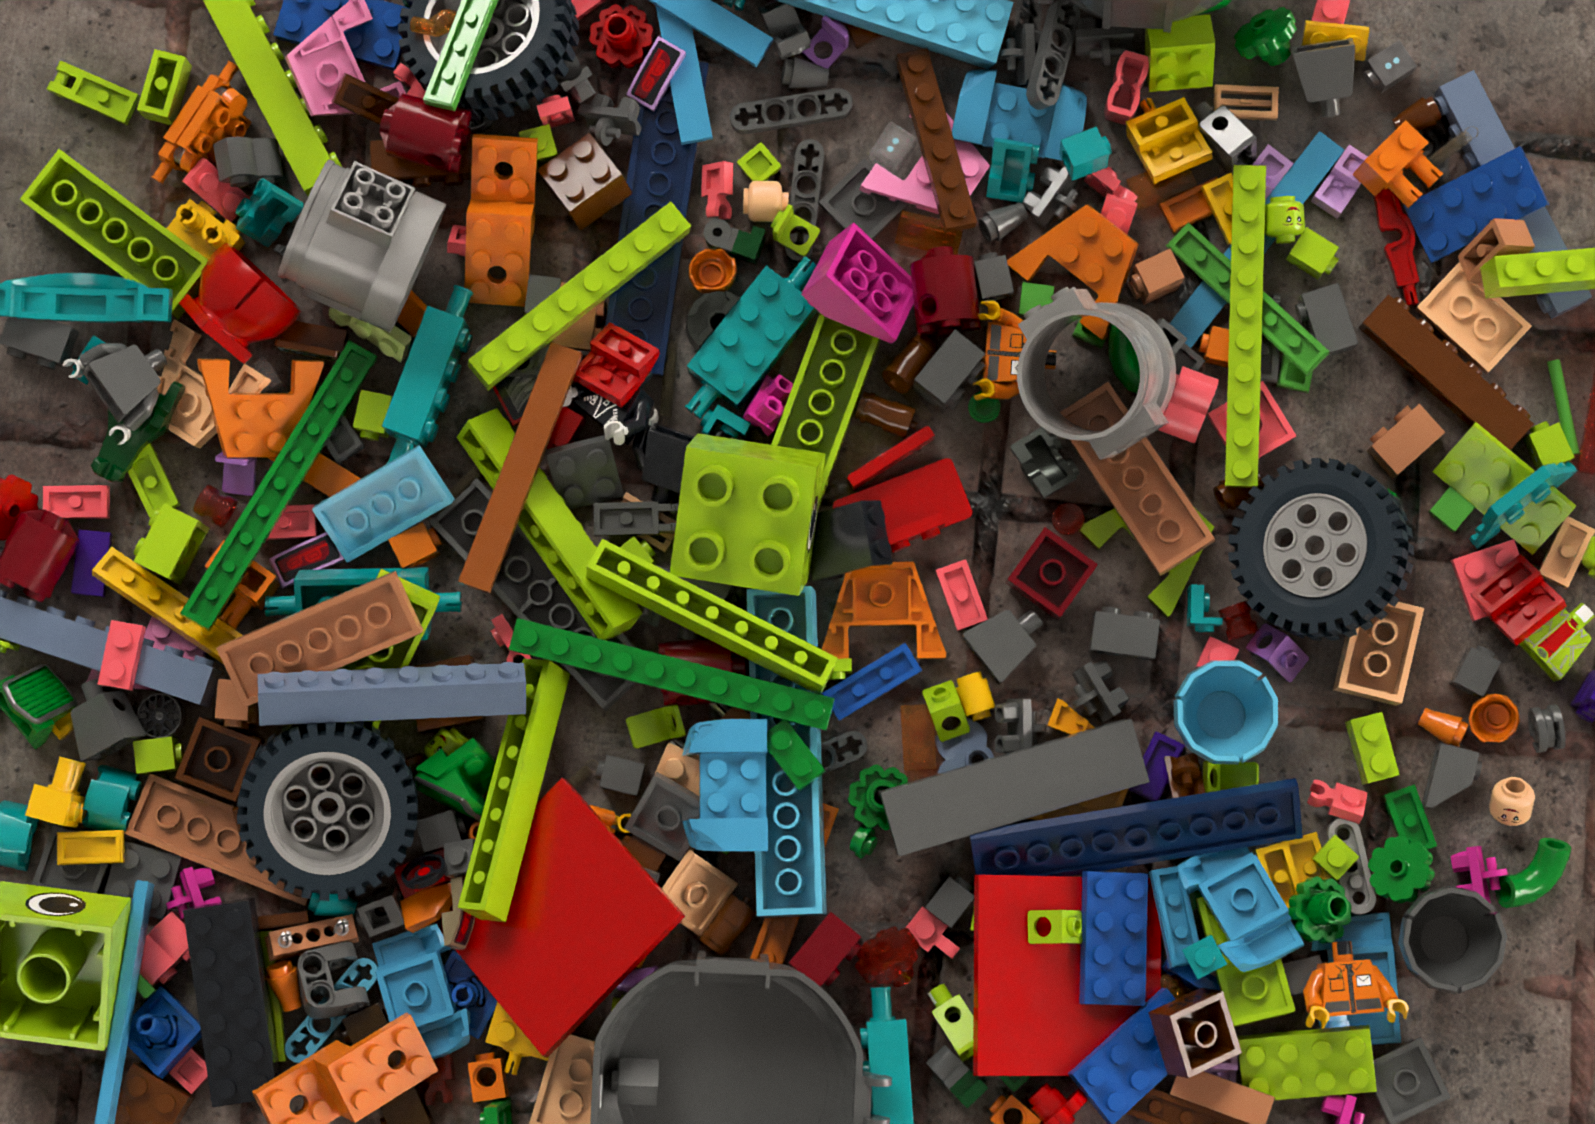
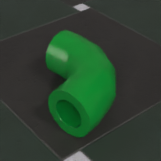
M1111 324L1108 339V357L1114 375L1128 391L1137 395L1140 383V368L1136 352L1125 334L1115 325Z
M1541 838L1533 860L1525 869L1517 874L1504 875L1499 878L1501 889L1495 890L1498 903L1504 908H1514L1533 903L1547 894L1562 877L1570 858L1571 846L1559 839Z

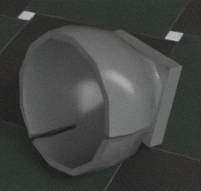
M1445 886L1421 894L1411 907L1406 909L1404 918L1402 917L1398 944L1407 969L1429 989L1452 994L1466 992L1484 985L1503 963L1507 934L1500 913L1498 911L1493 912L1496 908L1476 891Z

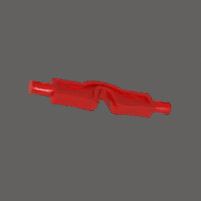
M1383 188L1376 196L1373 195L1378 228L1381 232L1398 231L1401 235L1400 240L1386 244L1384 253L1391 268L1396 288H1402L1406 304L1408 306L1413 304L1414 306L1419 304L1415 285L1419 282V276L1412 253L1415 246L1414 227L1410 219L1402 212L1399 198L1389 189L1385 190Z

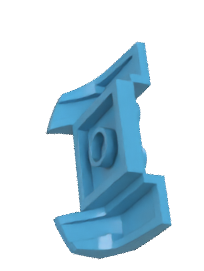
M997 69L971 70L966 74L959 95L952 128V136L955 140L975 143L989 148H993L995 137L1032 143L1033 145L1040 146L1038 158L1062 161L1059 155L1061 140L1083 132L1087 97L1076 88L1062 83L1057 102L1044 110H1037L1027 100V89L995 83Z
M767 719L712 720L696 723L689 729L682 756L699 755V819L682 821L690 847L703 851H768V818H766Z
M1247 847L1196 855L1177 866L1187 895L1199 890L1228 939V942L1218 945L1221 953L1240 971L1246 972L1266 966L1304 946V942L1291 922V917L1288 914L1289 910L1256 854L1250 853Z
M1389 912L1351 915V922L1343 925V936L1333 942L1351 941L1353 960L1370 959L1372 964L1376 965L1389 981L1398 996ZM1318 940L1312 942L1311 951L1327 950L1328 963L1334 962L1332 942L1324 944ZM1385 1007L1384 1012L1330 1016L1325 1028L1370 1024L1372 1045L1401 1043L1399 1012L1394 1011L1396 1019L1394 1023H1391L1387 1020L1388 1008Z
M432 923L414 933L407 931L372 943L379 966L375 973L389 1022L404 1013L411 1014L433 1060L467 1045L470 1041V1011L466 1008L458 1012L456 1010L440 955L451 950V948L444 946V937L437 923Z

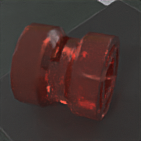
M209 484L197 498L193 512L202 517L209 515L208 517L211 518L212 523L223 528L232 517L238 501L229 495L220 496L219 490Z
M1247 601L1218 610L1220 618H1223L1227 626L1225 633L1228 641H1233L1259 631L1256 621L1252 620L1250 616L1252 609Z

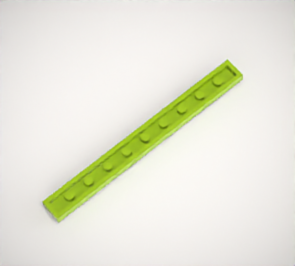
M1234 165L1225 487L1253 488L1255 486L1258 488L1266 166Z

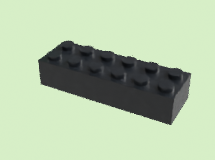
M255 897L189 907L183 910L212 1107L256 1101L252 1091L280 1075L281 1070L268 983L265 979L266 970Z

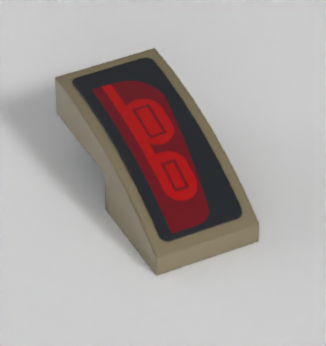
M461 876L450 879L453 911L441 913L444 946L456 950L466 948L475 921L474 916L457 908L465 877Z

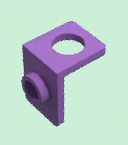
M825 15L822 18V28L810 40L811 43L809 45L811 48L802 51L803 55L814 64L823 68H829L849 46L848 30L839 21H832ZM819 42L829 43L833 49L831 56L826 59L818 58L814 53L816 44Z
M223 451L216 455L215 461L224 463L222 491L252 496L255 493L257 457L227 458L223 455Z
M1263 624L1246 646L1249 652L1266 660L1288 682L1293 681L1309 660V657L1287 634L1268 624ZM1267 635H1272L1273 639L1270 645L1259 649L1261 639Z

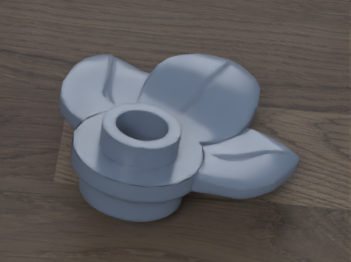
M966 717L970 732L944 742L939 740L938 735L935 736L937 750L945 759L939 767L938 773L972 764V757L975 755H981L984 760L994 757L991 750L986 747L987 733L978 722H973L971 718Z

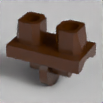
M1189 753L1182 757L1164 756L1172 798L1205 793L1198 757L1195 753Z

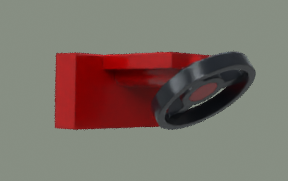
M444 849L420 856L409 863L398 866L394 872L404 899L421 891L451 882V878L445 876L447 865L444 860Z

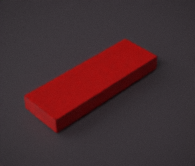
M925 426L847 475V483L853 491L932 442L935 434L929 426Z

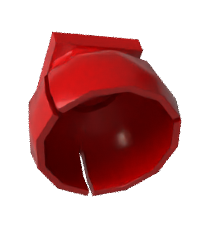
M227 242L212 254L202 269L198 297L194 299L187 293L179 302L205 333L243 364L252 356V353L247 348L249 343L276 338L289 328L301 313L300 308L281 288Z

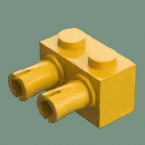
M189 199L186 204L181 205L176 211V217L166 228L208 260L226 242L238 251L245 244L239 236L241 232L236 229V226L227 219L224 223L216 219L214 215L217 212L202 200L199 204H196Z
M59 756L52 784H48V786L34 784L25 816L61 826L77 828L78 823H82L87 814V810H83L86 797L81 796L80 792H78L86 763Z

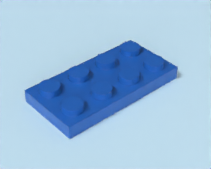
M283 0L273 36L276 39L299 45L349 0ZM365 0L373 19L344 31L346 40L356 61L394 71L398 66L402 53L399 40L403 38L398 33V24L404 23L400 17L401 9L411 8L383 0Z
M1519 146L1421 196L1409 209L1406 205L1403 206L1430 262L1434 263L1466 247L1494 218L1520 220L1550 204L1522 147Z
M1082 871V943L1080 952L1079 1004L1145 1006L1148 874Z
M1161 988L1145 1003V1006H1141L1068 1073L1107 1124H1115L1168 1075L1148 1013L1176 1000L1167 988Z

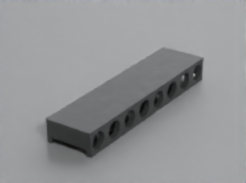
M477 478L436 518L429 521L465 561L492 495ZM517 524L492 590L520 619L597 638ZM622 633L607 640L634 647ZM562 664L605 711L636 684V682Z
M1122 719L878 791L887 817L896 855L903 856L1150 781L1132 719Z

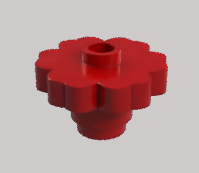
M614 4L608 9L602 10L599 14L600 21L593 23L590 27L591 34L589 38L591 45L597 49L596 55L598 59L611 68L619 66L620 63L625 68H632L636 64L642 63L645 59L644 51L651 49L655 36L653 27L648 24L646 13L638 10L634 5H628L623 10L621 6Z
M13 474L9 475L6 479L0 477L1 541L8 538L21 512L38 510V496L31 492L32 484Z
M1047 1082L1028 1099L1032 1105L1031 1110L1041 1119L1039 1124H1072L1076 1120L1073 1115L1088 1101L1079 1088L1065 1098L1055 1086L1051 1087Z

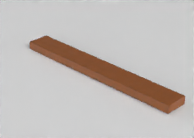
M553 342L550 343L459 577V584L488 594L491 593L582 358L580 351Z

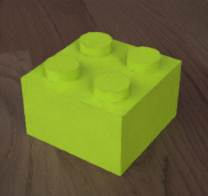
M1210 14L1192 16L1172 22L1171 33L1163 32V29L1146 28L1145 56H1148L1149 61L1146 78L1149 92L1213 87L1215 38Z
M163 503L161 509H155L149 520L148 525L151 528L146 538L142 537L134 549V555H136L134 562L181 585L210 528L199 520Z

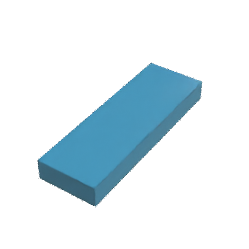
M1177 866L1151 870L1149 876L1169 969L1190 965L1182 949L1199 941L1189 894L1187 895Z

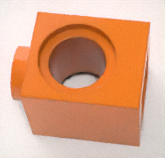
M1212 326L1209 334L1203 333L1199 352L1204 353L1203 359L1206 360L1204 363L1228 368L1229 329Z
M423 522L388 539L402 569L417 567L441 555L437 546L442 545L436 530L434 527L428 529Z
M494 1052L475 1055L476 1061L468 1063L473 1102L508 1097L503 1057L495 1058ZM484 1067H490L496 1073V1081L491 1086L484 1085L480 1081L479 1074Z
M1010 1093L1006 1098L1000 1095L989 1108L992 1112L989 1119L994 1124H1005L1003 1115L1009 1108L1020 1110L1022 1118L1019 1124H1039L1041 1122V1119Z

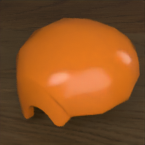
M722 248L705 249L695 254L689 263V280L692 286L702 294L728 291L736 280L737 266L735 259Z
M1501 694L1484 695V697L1473 703L1468 716L1471 732L1484 743L1504 742L1517 731L1520 722L1517 705L1507 696Z

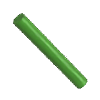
M1560 359L1548 361L1547 365L1560 425L1573 455L1580 454Z

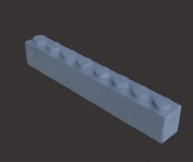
M1474 70L1437 89L1434 94L1436 97L1434 101L1441 116L1445 115L1450 124L1448 130L1451 138H1455L1464 130L1469 133V137H1472V140L1462 147L1465 153L1463 160L1469 171L1515 149ZM1546 207L1520 219L1525 221L1535 245L1529 253L1568 250ZM1589 290L1538 294L1537 302L1542 312L1548 313L1550 318L1553 319L1586 303L1592 298Z
M0 590L1 639L97 671L101 670L110 626L106 625L105 631L94 628L95 621L77 616L76 620L72 621L64 618L65 611L47 606L46 611L35 608L37 602L18 596L15 602L6 599L7 592ZM144 638L134 683L209 708L218 679H220L222 673L221 670L212 667L214 661L195 655L194 661L183 658L184 651L166 645L164 651L153 648L155 641Z
M504 662L501 664L482 665L472 663L458 666H405L402 668L386 669L374 667L362 670H305L302 672L258 674L259 726L526 714L524 663Z

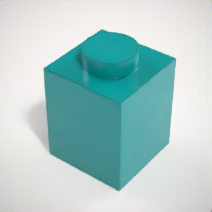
M1097 127L1061 140L1059 155L1072 181L1108 167L1109 155L1112 154L1111 146L1106 136L1101 137Z
M1212 935L1182 949L1197 979L1227 965Z

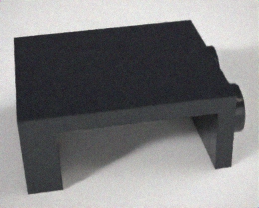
M881 500L858 501L818 513L810 565L813 581L835 580L843 578L844 573L870 566L892 564L891 546L888 541L885 514L882 509Z

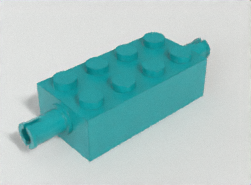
M803 256L788 278H782L766 265L687 364L688 372L702 384L689 403L684 406L690 413H694L695 417L701 419L717 397L724 399L739 411L759 386L762 379L770 372L816 314L817 309L812 307L801 295L803 288L816 267L814 262L810 265V259Z
M454 285L445 311L430 306L426 308L382 424L383 429L396 439L386 464L412 450L414 446L420 445V447L426 449L428 442L433 443L437 436L439 425L436 424L439 413H444L450 401V395L447 394L451 382L456 383L462 368V365L458 364L462 352H468L473 339V335L469 334L471 329L463 318L473 292L464 287Z
M429 567L299 570L294 578V596H266L265 607L267 609H265V615L270 617L295 614L375 580L380 569L390 573L396 571L399 577L432 592L429 587ZM461 591L435 593L440 596L435 612L462 611ZM431 620L421 640H428L432 630Z
M891 987L870 988L873 1018H869L870 1021H866V1028H860L861 1048L868 1049L869 1061H863V1071L892 1077L891 1086H872L870 1113L889 1117L890 1124H914L907 1022L905 1018L896 1019V1016H892Z

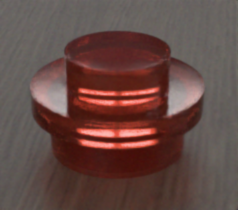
M1072 503L1060 505L1052 516L1054 528L1063 535H1073L1079 532L1085 521L1081 508Z

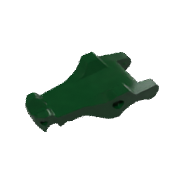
M174 381L165 395L158 392L159 397L151 416L138 429L131 431L130 439L122 445H118V443L124 439V432L117 429L109 436V431L118 424H124L123 420L118 423L108 409V431L99 455L91 464L93 472L109 482L124 481L125 474L132 468L142 449L168 430L174 410L184 394L185 386Z

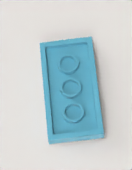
M419 445L315 505L312 511L348 563L450 505L455 498Z

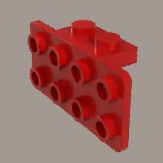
M944 458L834 501L832 505L834 509L858 501L881 500L882 509L885 514L888 541L893 553L911 546L909 541L922 537L923 541L934 538L941 534L940 529L969 519L972 516L971 506L954 463L950 458Z

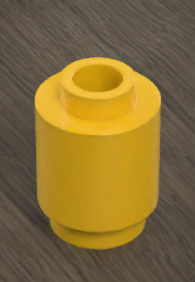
M981 671L956 679L958 683L956 691L966 717L972 716V720L975 722L992 716L990 710L995 708V703L987 678L983 679Z

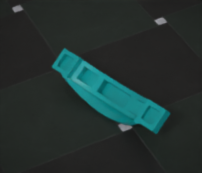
M56 273L10 279L0 283V317L93 323L172 321V289L148 288L142 283L127 278L94 273Z

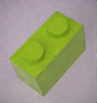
M154 49L137 110L144 119L172 125L179 114L192 65L186 57Z
M1382 712L1345 722L1362 785L1400 775Z

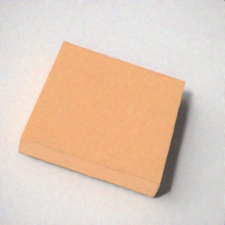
M689 849L662 887V890L685 915L679 923L702 937L703 931L709 927L718 914L717 912L732 894L738 883Z

